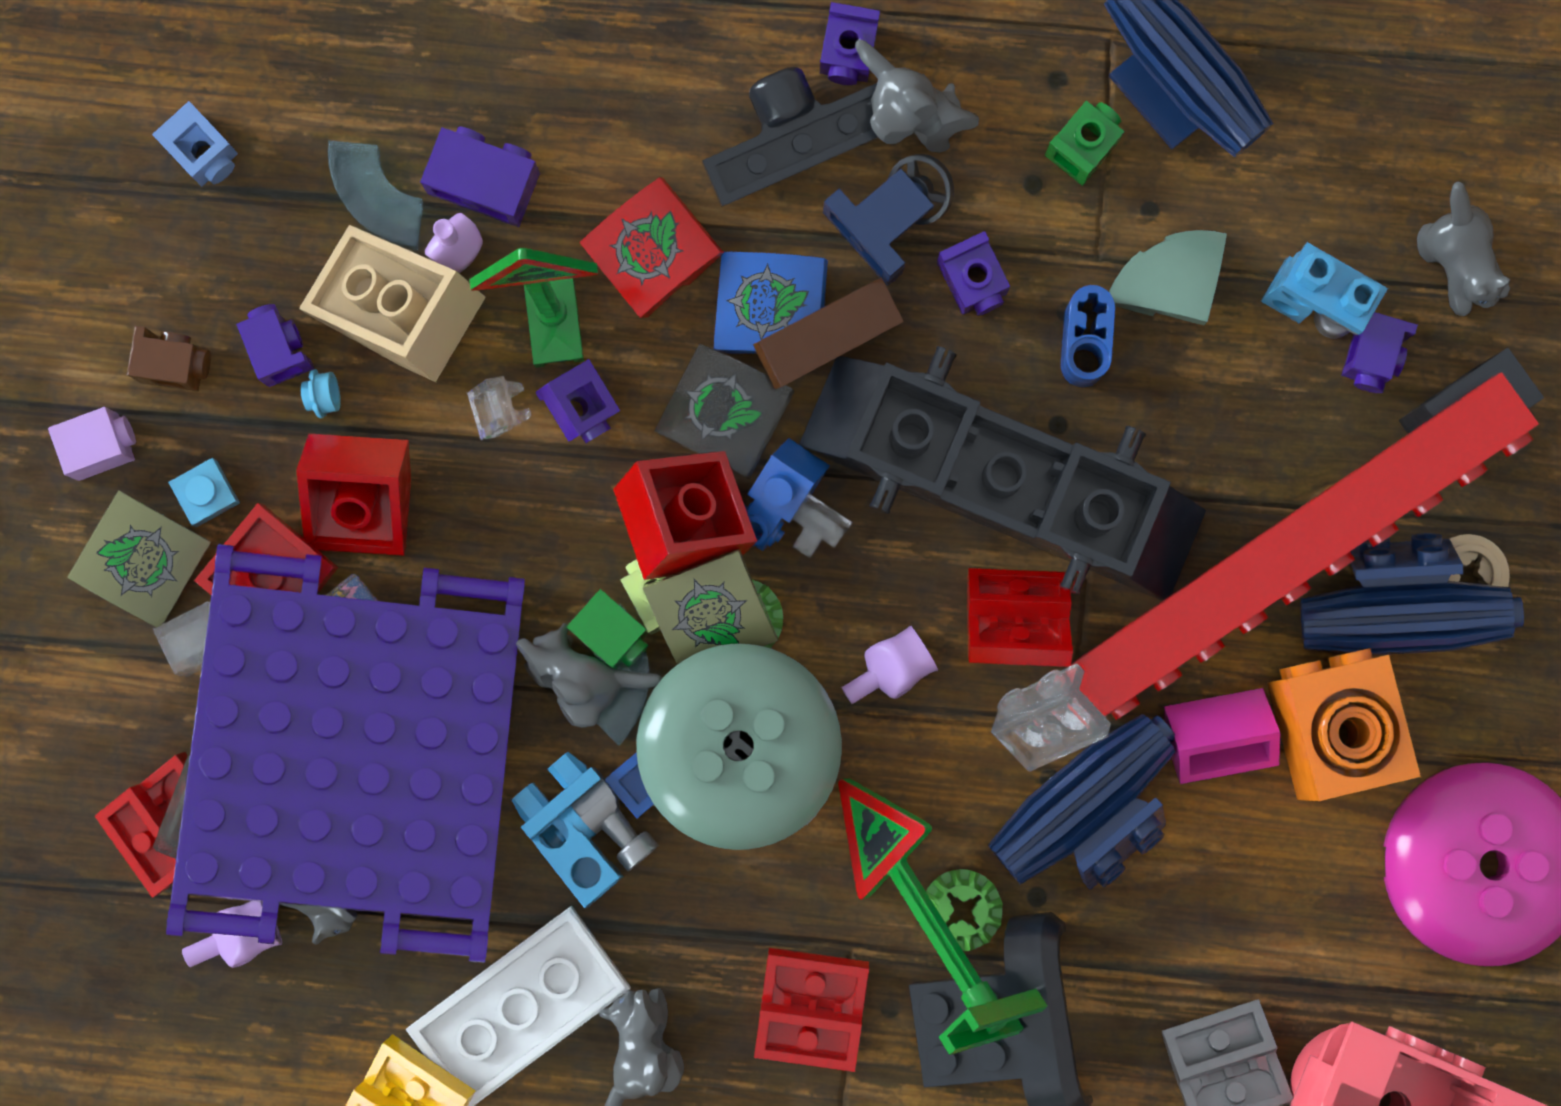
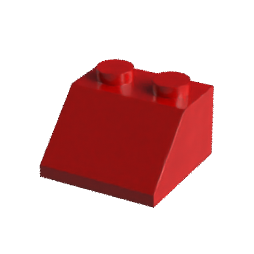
M308 434L296 470L303 538L317 550L404 556L411 490L409 440Z

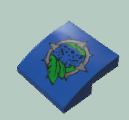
M724 252L721 255L713 350L720 353L757 354L753 346L754 343L823 308L825 304L828 260L819 257L790 254Z

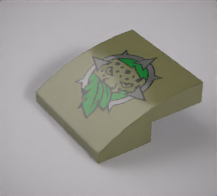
M118 490L67 578L141 620L161 629L211 542Z
M740 549L643 587L656 621L677 664L693 654L715 646L727 644L766 646L778 641L761 595L756 591Z

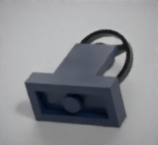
M915 154L895 164L890 171L887 181L856 207L839 188L824 201L823 214L880 278L882 277L884 283L889 286L903 273L905 262L890 244L914 224H929L944 216L953 202L954 183L950 172L941 161L930 155ZM917 161L929 163L938 170L944 180L946 194L935 191L931 180L924 175H920ZM906 163H907V175H906V173L901 169ZM930 201L944 203L936 215L922 218L934 207Z

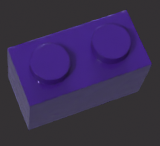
M459 126L457 131L454 132L441 127L420 181L427 194L520 227L540 175L536 162L531 160L532 154L523 148L505 143L502 149L484 143L486 138L469 128Z

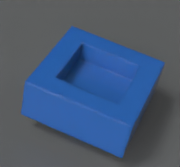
M636 752L605 779V782L638 819L654 804L642 782Z

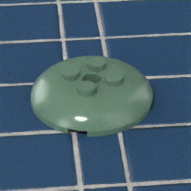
M727 644L715 646L693 654L681 661L654 688L646 702L638 726V768L642 782L653 804L679 831L694 840L718 848L732 850L760 848L786 839L808 824L827 801L836 782L841 763L842 738L840 724L832 701L823 686L796 660L781 652L759 645ZM736 731L748 733L754 742L752 754L743 761L730 759L724 750L726 738Z

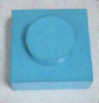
M214 458L205 461L168 482L188 520L194 527H198L240 504L218 461Z

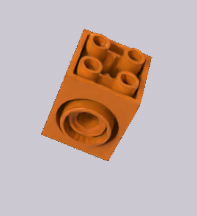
M1370 648L1329 657L1330 668L1322 669L1320 660L1279 669L1281 679L1267 683L1297 800L1322 801L1421 777L1389 655L1373 658ZM1342 723L1348 731V739L1345 744L1339 738V728Z

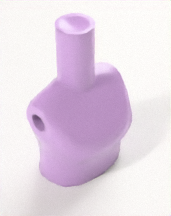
M457 213L449 220L440 219L435 222L433 226L435 235L427 245L425 255L430 260L460 273L474 261L481 249L483 240L476 225L464 214Z
M909 626L896 636L878 642L868 648L864 654L868 671L841 688L851 704L878 688L890 698L897 699L907 693L920 679L932 672L938 671V668L913 627Z
M250 901L244 905L227 908L217 913L261 916L263 902ZM278 926L276 927L274 944L258 943V938L212 934L208 938L183 948L182 954L189 967L220 954L228 966L235 968L250 962L266 949L282 945V939Z

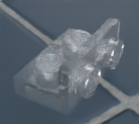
M1078 663L1061 671L1052 670L1044 675L1040 681L1024 689H1012L998 703V713L991 733L1029 772L1108 736L1111 723L1079 689L1085 671Z

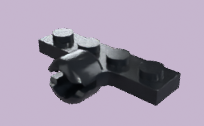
M787 67L758 80L750 88L749 97L760 120L761 133L752 139L702 160L704 169L721 207L877 139L878 137L870 124V119L873 115L871 98L877 83L833 103L821 105L815 100L804 72L798 67Z

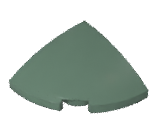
M1206 230L1185 231L1166 236L1163 242L1145 252L1139 251L1123 267L1109 291L1114 299L1115 306L1149 316L1159 313L1204 326L1208 322L1227 234Z

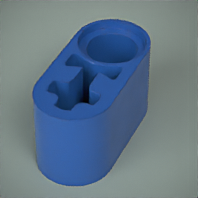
M1088 285L1077 290L1064 312L1061 371L1064 378L1070 384L1077 387H1089L1096 384L1109 369L1112 360L1115 302L1112 295L1106 289L1097 285ZM1085 302L1092 303L1093 312L1100 313L1090 327V335H1082L1086 329L1087 316L1085 312L1080 310ZM1079 350L1092 352L1098 360V370L1091 373L1079 370L1073 360L1074 353Z

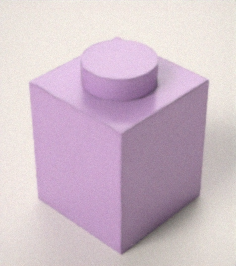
M106 407L48 428L64 475L78 481L135 460L130 446L136 444V439L128 419L125 416L120 417L118 413Z

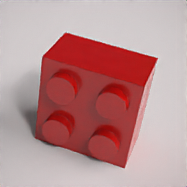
M725 451L637 461L613 488L644 580L668 577L737 549H740L743 556L757 542Z

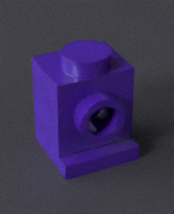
M831 2L819 74L828 75L830 81L841 85H856L857 81L868 82L870 69L862 62L856 48L845 49L841 46L840 40L845 39L856 42L857 40H865L874 48L880 11Z
M985 231L939 253L937 265L962 315L975 310L977 315L981 316L1005 303L1002 296L1007 295L1010 285L989 244V238ZM973 267H979L984 270L986 279L980 283L973 282L968 277V271Z
M275 304L264 305L250 311L247 314L249 319L236 324L256 376L266 386L271 387L315 369L311 359L303 352H297L296 350L303 347V342L292 319L285 321L279 314Z
M1374 312L1364 331L1360 335L1353 334L1341 376L1355 380L1353 385L1358 389L1372 393H1383L1385 384L1392 379V376L1398 377L1407 357V348L1401 347V345L1415 335L1418 325Z
M589 359L550 381L535 392L540 401L544 400L568 442L581 436L586 444L611 429L606 420L620 411ZM570 401H577L582 405L583 414L581 417H579Z

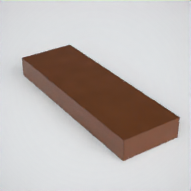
M881 277L754 343L753 346L774 388L778 389L904 321Z

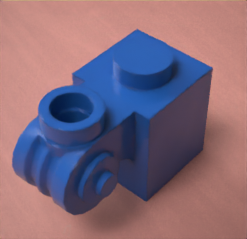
M790 438L772 454L747 494L755 500L748 507L744 505L757 540L753 546L762 552L768 546L771 547L775 542L781 540L785 534L781 530L785 523L782 520L784 519L790 523L805 506L830 467L829 464Z

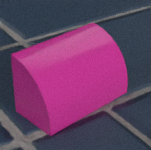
M1263 688L1164 706L1165 723L1175 734L1174 741L1171 744L1176 753L1173 755L1172 760L1180 784L1279 766L1280 730Z

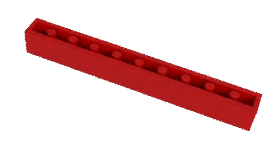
M1502 372L1495 374L1073 661L1071 667H1066L1065 671L1099 720L1109 713L1112 714L1115 720L1119 719L1141 703L1136 695L1153 684L1157 692L1164 689L1183 675L1178 668L1194 656L1202 663L1225 647L1221 640L1222 637L1237 627L1242 634H1245L1268 618L1264 611L1265 608L1280 598L1285 605H1288L1312 589L1307 582L1311 577L1323 569L1331 576L1355 560L1350 551L1366 540L1374 547L1396 533L1399 528L1395 521L1411 510L1419 517L1444 500L1439 491L1456 480L1461 487H1464L1489 470L1484 464L1485 460L1500 450L1508 457L1533 440L1529 431L1539 425V423Z

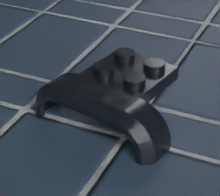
M1052 912L1019 915L1010 918L1004 936L1005 972L978 975L982 982L987 981L998 999L1036 988L1048 1006L1042 1012L1019 1018L1018 1020L1024 1029L1017 1035L949 1055L939 1036L967 1010L961 1000L963 993L953 978L915 982L909 985L924 1087L1022 1078L1028 1106H1091L1093 1103L1092 1095L1084 1094L1078 1079L1061 971L1060 939L1062 933L1066 931V923Z

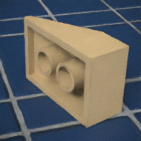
M349 225L299 309L399 366L436 382L486 297L478 290L471 291L470 283L457 271Z

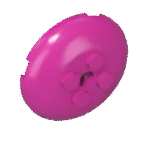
M1471 763L1444 769L1421 782L1407 795L1396 810L1385 836L1386 877H1384V882L1396 914L1413 936L1432 951L1446 958L1475 966H1502L1526 960L1549 947L1560 937L1561 798L1556 792L1538 778L1517 768L1495 763ZM1488 851L1496 853L1498 860L1497 875L1486 878L1480 869V860Z

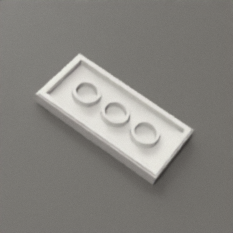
M570 906L406 1028V1031L425 1057L476 1091L468 1105L474 1106L598 1014L600 1010H603L626 991L630 990L631 987L575 909Z

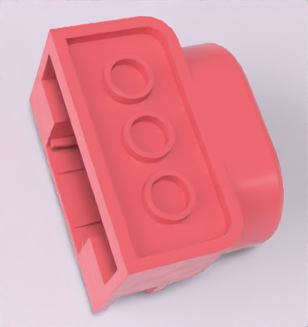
M1352 1021L1326 1030L1308 1042L1298 1055L1290 1078V1090L1293 1096L1290 1106H1379L1382 1097L1388 1092L1391 1095L1389 1106L1547 1105L1482 1078L1486 1069L1482 1065L1389 1026L1386 1034L1383 1035Z

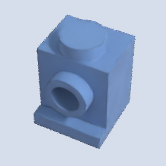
M190 101L152 134L201 187L208 181L212 184L220 183L230 175L235 167L231 160L238 153ZM202 146H210V148L203 155H201L198 159L196 158V153L199 148H201Z

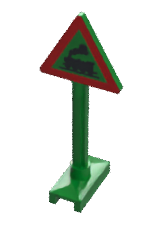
M519 248L469 279L471 291L524 285L535 368L545 367V364L571 360H574L575 363L585 362L574 278L598 275L597 263L528 248Z
M850 778L840 779L838 786L858 898L866 899L871 897L890 876L963 993L961 1000L967 1010L939 1036L948 1054L952 1055L1019 1034L1024 1028L1018 1019L1042 1012L1048 1005L1037 988L998 999L987 981L982 982L907 862V857L932 831V826Z

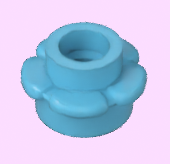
M316 369L311 370L309 373L310 380L301 383L302 401L307 411L313 410L318 418H324V416H327V413L340 410L341 397L338 382L333 372L319 374Z

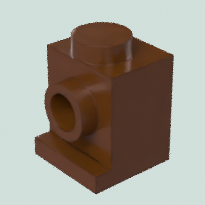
M135 326L127 375L143 384L199 391L200 380L206 379L209 374L211 354L207 349H200L194 344H190L191 337L172 332H161L160 339H158V336L146 327Z

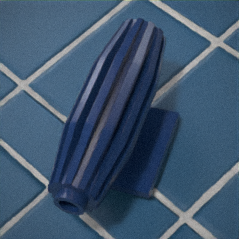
M1107 0L1104 3L1105 8L1133 53L1131 57L1113 70L1109 77L1171 150L1200 128L1233 157H1236L1274 124L1241 68L1192 11L1179 0Z
M1437 533L1415 534L1411 536V541L1390 542V538H1387L1374 547L1366 540L1350 551L1355 557V560L1350 564L1355 578L1360 581L1361 586L1301 598L1300 600L1303 648L1311 650L1351 653L1370 648L1372 655L1454 651L1513 638L1515 628L1523 627L1524 625L1522 598L1513 597L1510 587L1448 581L1451 575L1463 574V563L1451 540L1442 539V535Z
M1141 714L1092 743L1032 793L990 841L988 847L1020 884L1074 853L1082 881L1089 890L1098 883L1103 888L1108 886L1124 872L1126 867L1123 865V862L1137 850L1142 855L1147 853L1165 835L1161 831L1166 826L1163 804L1157 798L1147 803L1138 799V797L1176 753L1171 744L1174 741V732L1158 715L1150 720L1144 714Z

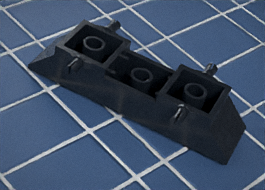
M940 346L936 347L927 373L908 372L889 363H886L884 366L844 356H839L835 359L799 445L813 454L880 481L872 502L869 504L871 508L878 510L884 493L887 492L888 495L880 512L890 514L897 493L901 490L1060 557L1070 563L1059 587L1068 590L1075 573H1077L1070 590L1074 594L1080 595L1081 588L1090 570L1161 601L1172 595L1206 510L1170 486L1171 482L1148 473L1135 462L1143 439L1146 437L1145 432L1138 430L1129 448L1136 428L1126 426L1116 453L1098 452L1077 442L1072 445L984 408L980 406L981 402L956 392L945 380L957 354L949 350L942 367L939 368L946 348Z

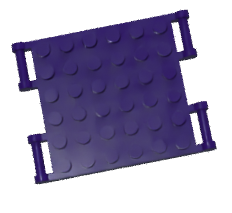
M218 544L166 935L183 936L184 931L256 937L258 938V943L274 944L279 903L384 913L380 954L396 955L397 950L469 956L470 962L485 963L517 656L516 642L519 637L525 579L509 577L508 582L451 576L439 574V569L424 567L419 606L317 595L322 556L306 554V558L301 559L234 551V546ZM232 571L300 578L303 579L302 592L230 585ZM436 594L506 601L505 614L498 615L435 608ZM189 895L263 902L261 916L187 910ZM400 914L471 920V935L399 929Z

